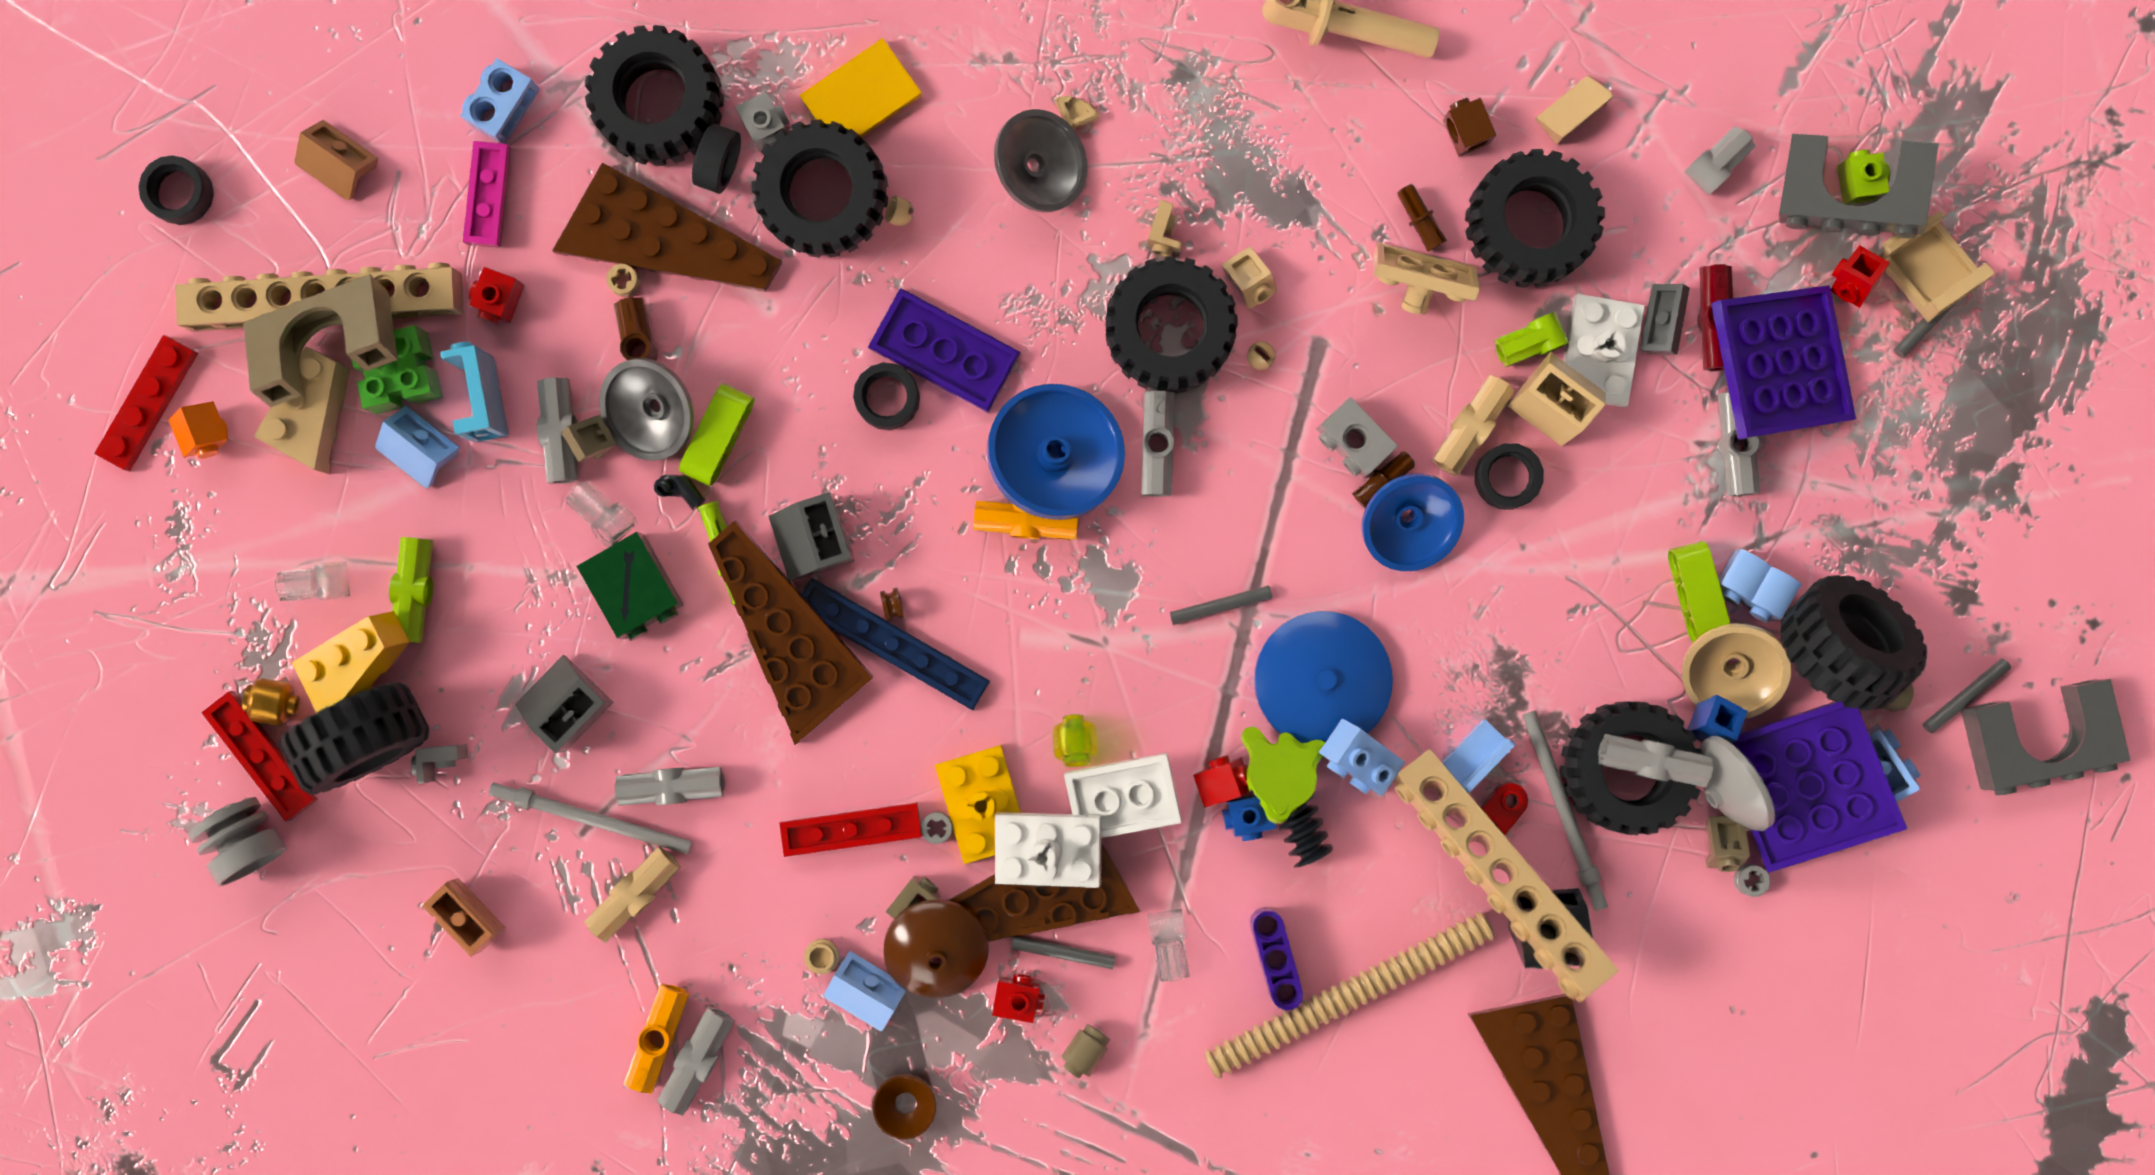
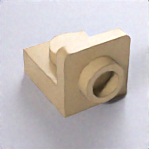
M1160 200L1147 246L1153 248L1152 252L1162 257L1172 256V254L1179 256L1183 243L1164 237L1165 234L1172 235L1177 216L1172 215L1174 204Z
M1251 246L1222 264L1224 272L1242 294L1248 309L1266 302L1271 295L1276 293L1277 289L1272 273Z

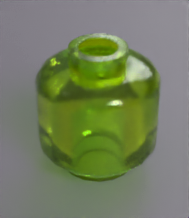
M1066 715L1063 717V722L1058 723L1052 729L1053 754L1057 760L1063 762V766H1087L1091 763L1090 759H1093L1098 754L1096 726L1092 722L1084 720L1083 715Z

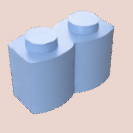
M1743 549L1733 552L1718 578L1724 600L1738 605L1740 602L1751 608L1749 613L1752 616L1766 623L1770 619L1776 621L1783 618L1802 585L1790 575L1772 567L1764 560Z

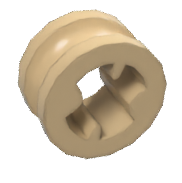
M617 264L609 269L606 282L616 295L629 297L638 291L640 277L631 266ZM623 272L628 277H632V281L626 282V288L624 289L619 284L615 285V280H619Z

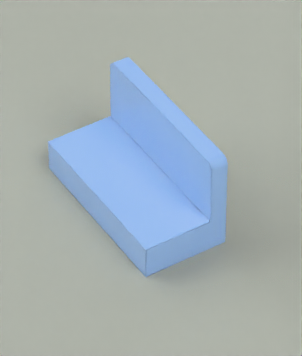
M407 406L383 421L375 444L376 450L426 489L433 485L438 469L455 458L459 450L456 444Z
M1482 719L1442 763L1469 794L1516 744L1511 739H1505L1486 719Z
M849 951L823 996L877 1030L883 1031L906 990L890 974Z

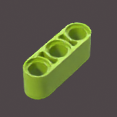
M722 383L715 392L681 460L679 472L711 487L719 477L752 411L755 398Z
M1700 541L1669 549L1668 562L1686 629L1691 642L1694 643L1695 640L1709 630L1730 624L1712 554L1707 543Z

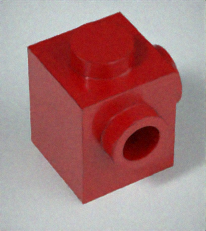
M1859 245L1848 260L1842 258L1834 269L1831 276L1835 277L1836 280L1831 288V292L1839 296L1843 301L1861 308L1878 285L1890 262Z
M483 267L479 280H475L471 285L469 306L479 311L477 317L485 321L498 324L499 319L511 323L525 285L514 277Z
M1228 755L1213 759L1208 762L1209 768L1193 775L1204 808L1241 797L1250 792L1246 779L1248 766L1244 765L1242 757L1231 761Z
M1013 974V979L999 976L992 1016L1033 1023L1035 1014L1042 1015L1045 994L1039 993L1040 983H1034V977L1024 974Z

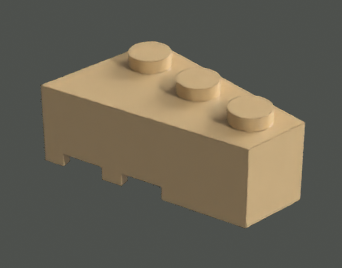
M305 346L299 359L302 396L270 407L254 437L313 470L329 474L331 467L329 459L333 442L336 443L338 432L335 430L339 411H342L350 368L321 352Z

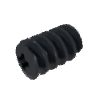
M1312 794L1308 802L1313 799L1314 794ZM1308 802L1297 807L1294 812L1290 813L1287 820L1279 826L1280 830H1291V834L1284 839V843L1296 844V847L1288 853L1289 856H1300L1301 858L1293 866L1294 868L1319 861L1333 850L1331 844H1321L1329 835L1327 831H1316L1324 822L1322 818H1312L1319 808L1317 805H1307Z

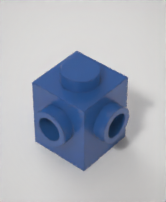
M1715 695L1696 705L1687 730H1692L1697 740L1701 742L1710 736H1718L1732 744L1737 741L1741 734L1747 710L1719 695Z
M1256 795L1226 801L1227 809L1222 810L1225 829H1232L1233 835L1235 837L1241 836L1242 841L1262 838V831L1277 828L1276 823L1271 822L1266 817L1264 808L1259 804L1261 800Z

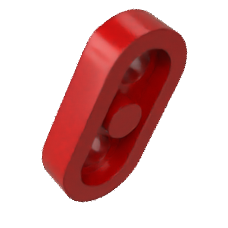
M1503 783L1494 789L1480 808L1505 836L1527 809L1528 795L1517 784ZM1510 794L1515 795L1517 800L1516 804L1512 807L1506 804V798Z

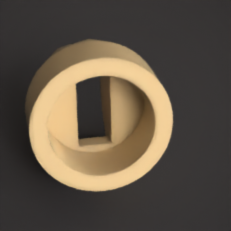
M893 196L888 203L885 219L887 222L895 225H906L913 218L910 213L914 212V208L906 199Z
M1267 342L1254 343L1247 353L1248 363L1257 370L1269 368L1275 360L1274 348ZM1257 347L1270 357L1267 362L1254 351Z

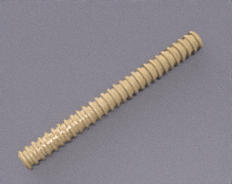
M1478 911L1475 913L1474 918L1468 916L1465 918L1466 922L1461 923L1459 921L1455 923L1456 927H1447V932L1442 933L1439 931L1436 933L1437 937L1429 936L1427 937V942L1419 941L1417 942V947L1409 946L1407 952H1398L1396 958L1390 956L1388 957V962L1385 963L1382 960L1379 962L1378 967L1375 968L1372 965L1369 967L1370 971L1365 973L1362 970L1359 972L1360 976H1350V981H1341L1339 987L1336 988L1333 985L1330 987L1331 991L1326 992L1323 990L1321 991V996L1313 995L1311 996V1001L1303 1000L1301 1001V1006L1289 1012L1287 1010L1282 1011V1016L1274 1015L1272 1016V1021L1268 1022L1266 1019L1263 1021L1264 1025L1259 1027L1256 1024L1253 1026L1254 1030L1249 1032L1246 1029L1243 1031L1244 1035L1240 1037L1238 1034L1234 1035V1040L1229 1041L1227 1039L1224 1041L1225 1045L1220 1047L1217 1044L1214 1046L1215 1050L1211 1052L1209 1049L1205 1050L1204 1056L1214 1076L1220 1079L1222 1078V1073L1227 1072L1230 1074L1232 1073V1068L1237 1067V1069L1242 1068V1063H1251V1058L1256 1056L1259 1059L1261 1058V1053L1266 1052V1054L1271 1053V1048L1279 1049L1281 1048V1043L1289 1044L1291 1038L1299 1039V1034L1303 1032L1305 1034L1310 1033V1028L1318 1029L1320 1028V1023L1324 1022L1326 1025L1329 1023L1328 1019L1333 1017L1336 1020L1339 1018L1338 1014L1342 1012L1344 1015L1348 1014V1009H1357L1359 1003L1362 1002L1365 1005L1368 1003L1367 999L1372 997L1375 1000L1378 998L1377 994L1382 993L1385 995L1387 994V989L1395 990L1397 989V984H1407L1406 980L1409 978L1411 980L1416 979V974L1424 975L1426 974V969L1434 970L1436 969V964L1444 965L1446 964L1445 960L1448 958L1454 960L1456 954L1460 956L1465 954L1464 950L1467 948L1471 951L1475 949V944L1481 946L1484 944L1485 939L1493 940L1494 932L1485 915Z

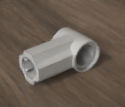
M1734 126L1713 148L1707 149L1684 172L1709 196L1732 174L1730 171L1756 147L1752 136L1746 130Z

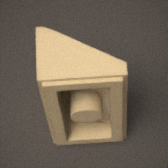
M1587 75L1537 116L1535 120L1552 140L1558 144L1606 105L1614 96L1609 90Z

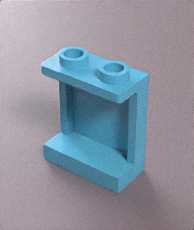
M471 342L455 343L450 345L451 350L440 352L442 360L465 370L472 407V417L452 420L455 434L475 443L509 436L494 356L472 345Z

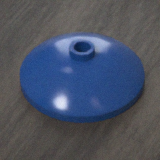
M1429 474L1404 475L1385 484L1370 499L1362 518V537L1370 554L1385 567L1397 571L1425 569L1441 561L1455 547L1464 526V509L1457 493L1442 479ZM1411 510L1408 516L1401 517L1403 512Z

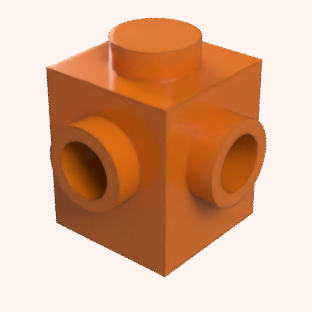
M214 401L180 407L169 419L183 458L195 455L198 456V459L212 457L219 453L218 449L229 439L227 424L220 418Z

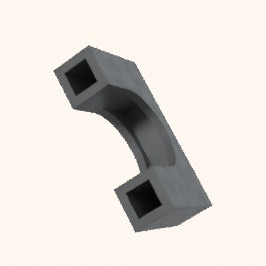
M1792 134L1779 221L1780 223H1785V226L1791 229H1806L1807 225L1822 226L1821 229L1827 232H1842L1843 228L1858 229V233L1863 235H1878L1880 231L1894 232L1896 237L1908 239L1916 238L1917 234L1924 235L1939 143L1902 141L1896 178L1889 192L1874 203L1864 206H1850L1834 199L1828 193L1823 183L1828 136Z
M2091 679L2060 686L2069 721V735L2063 749L2057 755L2045 761L2033 758L2022 747L2017 735L2010 702L1993 701L1963 708L1961 713L1980 789L1994 791L1995 795H2007L2017 792L2016 786L2028 784L2029 788L2043 787L2051 784V778L2061 776L2062 780L2078 779L2084 777L2083 771L2095 769L2096 773L2114 771L2118 769V763L2131 761L2111 679Z

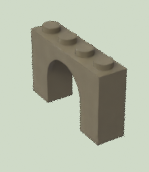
M371 274L356 278L348 283L243 322L250 391L269 407L302 396L299 370L301 352L309 339L326 327L343 325L346 353L365 371L398 360L389 292Z

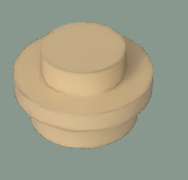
M817 939L807 946L804 953V961L807 968L813 973L826 974L831 972L838 964L839 951L833 942L827 939Z

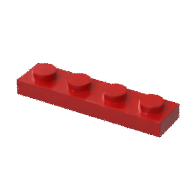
M163 334L94 454L125 471H131L197 357L198 352Z
M228 691L201 712L285 822L291 821L318 800L315 795L308 794L300 789L283 753L263 727L249 719L247 712H244L242 709V700L235 691Z
M918 802L779 822L784 857L922 837Z

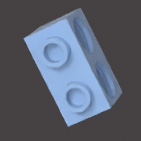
M496 58L492 65H488L484 69L480 78L481 83L475 93L470 94L465 99L462 106L463 112L460 116L470 126L495 141L506 144L540 88L531 78ZM513 80V85L509 91L500 92L501 85L505 81ZM495 109L492 119L482 121L485 111Z

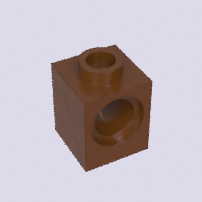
M1464 98L1450 105L1451 110L1448 111L1443 121L1458 157L1487 146L1496 137V132L1481 98L1471 102L1469 98Z

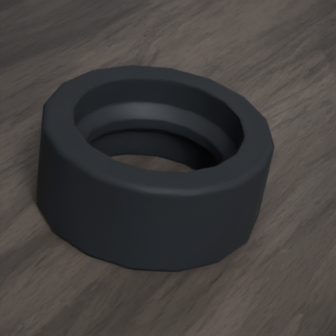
M712 123L707 128L694 159L692 168L693 185L721 194L726 189L738 161L741 146L739 132Z
M174 155L159 157L148 164L141 174L138 185L140 199L145 208L156 217L177 225L190 224L202 218L211 207L214 195L212 181L207 173L186 158ZM173 172H186L192 177L194 182V191L191 199L180 209H167L159 201L158 192L161 183L166 176Z
M883 362L870 366L860 374L854 385L853 399L856 410L868 424L877 429L893 430L903 427L913 419L919 408L920 393L915 379L906 369L897 364ZM885 376L894 377L901 381L907 392V400L903 409L896 415L889 417L874 413L868 406L866 399L867 390L871 383Z
M1505 443L1492 448L1479 460L1475 469V486L1479 496L1488 505L1503 510H1513L1530 503L1539 494L1544 482V469L1539 457L1530 448L1518 443ZM1514 457L1521 460L1526 466L1529 473V481L1526 488L1519 495L1505 497L1498 494L1492 488L1489 481V471L1492 464L1498 459Z

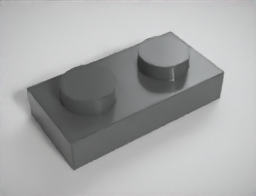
M1652 284L1640 351L1646 354H1678L1690 290L1688 286L1684 284Z

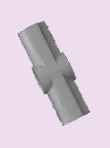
M551 377L537 380L541 415L537 419V434L539 443L544 448L547 483L564 484L579 481L577 458L561 433L567 426L577 423L576 416L572 414L569 379Z
M1144 392L1142 496L1165 497L1172 494L1174 392ZM1157 435L1162 436L1167 442V449L1159 453L1152 451L1148 445L1149 439Z
M1729 392L1718 394L1721 438L1719 439L1718 448L1720 454L1724 457L1727 496L1759 494L1760 486L1756 455L1760 444L1759 436L1742 439L1745 444L1744 450L1742 452L1736 450L1733 445V439L1735 435L1737 436Z
M1605 734L1598 752V764L1633 771L1638 776L1666 782L1669 779L1707 787L1713 772L1711 757L1675 750V746L1648 740L1640 742Z
M684 767L653 770V773L624 774L616 776L615 797L618 806L655 802L656 805L684 803L688 799L718 798L724 796V774L722 767L684 770Z
M710 1006L704 1012L693 1036L685 1042L673 1064L675 1069L657 1100L664 1109L682 1116L688 1110L701 1083L706 1081L719 1058L717 1053L735 1022L727 1013Z

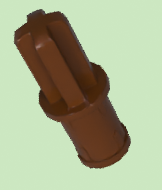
M1410 184L1400 189L1397 196L1412 220L1409 226H1414L1427 252L1446 242L1447 239L1432 216L1434 213L1433 209L1428 211L1415 186Z
M1405 451L1401 452L1380 471L1374 470L1375 474L1354 491L1352 495L1366 509L1370 499L1381 487L1398 477L1406 475L1415 467L1413 458Z

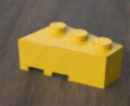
M395 611L371 615L293 661L292 664L317 713L319 710L331 706L339 700L351 697L363 690L372 689V684L380 674L385 673L410 641Z

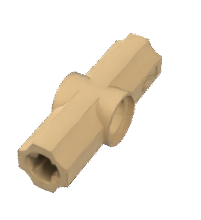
M1491 374L1487 377L1470 404L1467 403L1450 427L1452 431L1435 453L1432 461L1437 467L1455 477L1459 475L1475 449L1479 448L1488 438L1496 425L1495 419L1512 397L1515 390L1510 387V384Z
M661 846L658 847L634 872L631 871L611 889L609 892L610 896L584 921L588 930L596 938H599L604 943L607 942L631 917H636L656 897L655 893L681 868L677 860Z

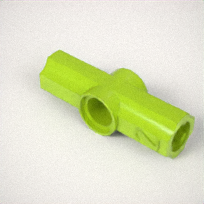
M400 537L397 573L393 574L390 581L389 599L393 604L392 611H395L409 641L422 643L426 607L432 601L434 588L433 579L430 576L433 540Z

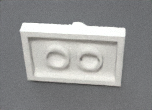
M1576 294L1573 298L1567 335L1569 344L1565 347L1563 361L1605 391L1606 404L1626 407L1629 404L1644 305Z
M1168 752L1064 773L1072 814L1101 815V838L1182 822Z
M997 812L995 814V884L1099 888L1101 885V815Z

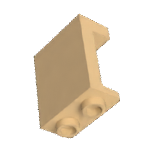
M1941 210L1931 217L1927 216L1924 235L1917 234L1916 238L1910 239L1899 238L1893 235L1882 244L1885 250L1879 255L1890 262L1886 269L1887 274L1927 322H1930L1981 287L1995 274L1987 263L1979 268L1973 263L1942 226L1940 221L1945 215Z

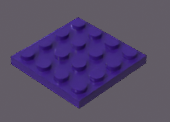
M1830 285L1725 299L1711 303L1738 440L1856 419Z
M1840 701L1831 702L1742 732L1737 741L1732 743L1745 756L1760 776L1774 807L1775 820L1771 827L1764 831L1750 829L1768 873L1907 830L1906 823L1859 708L1851 709L1844 707Z

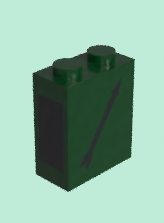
M640 532L631 534L576 566L615 636L619 639L629 638L630 641L638 639L648 632V625L657 620L660 624H663L678 615L676 609L684 605L645 535Z

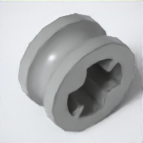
M941 812L929 814L921 825L923 837L933 844L946 841L953 830L949 816ZM933 819L935 822H938L942 819L946 824L943 827V830H946L945 835L942 837L938 833L934 836L930 835L928 829L931 828V826H928L929 821Z
M1746 864L1735 872L1734 884L1741 893L1757 897L1763 895L1768 890L1770 877L1762 867ZM1751 871V874L1759 876V881L1754 883V889H1752V886L1745 885L1744 880L1749 879V872Z

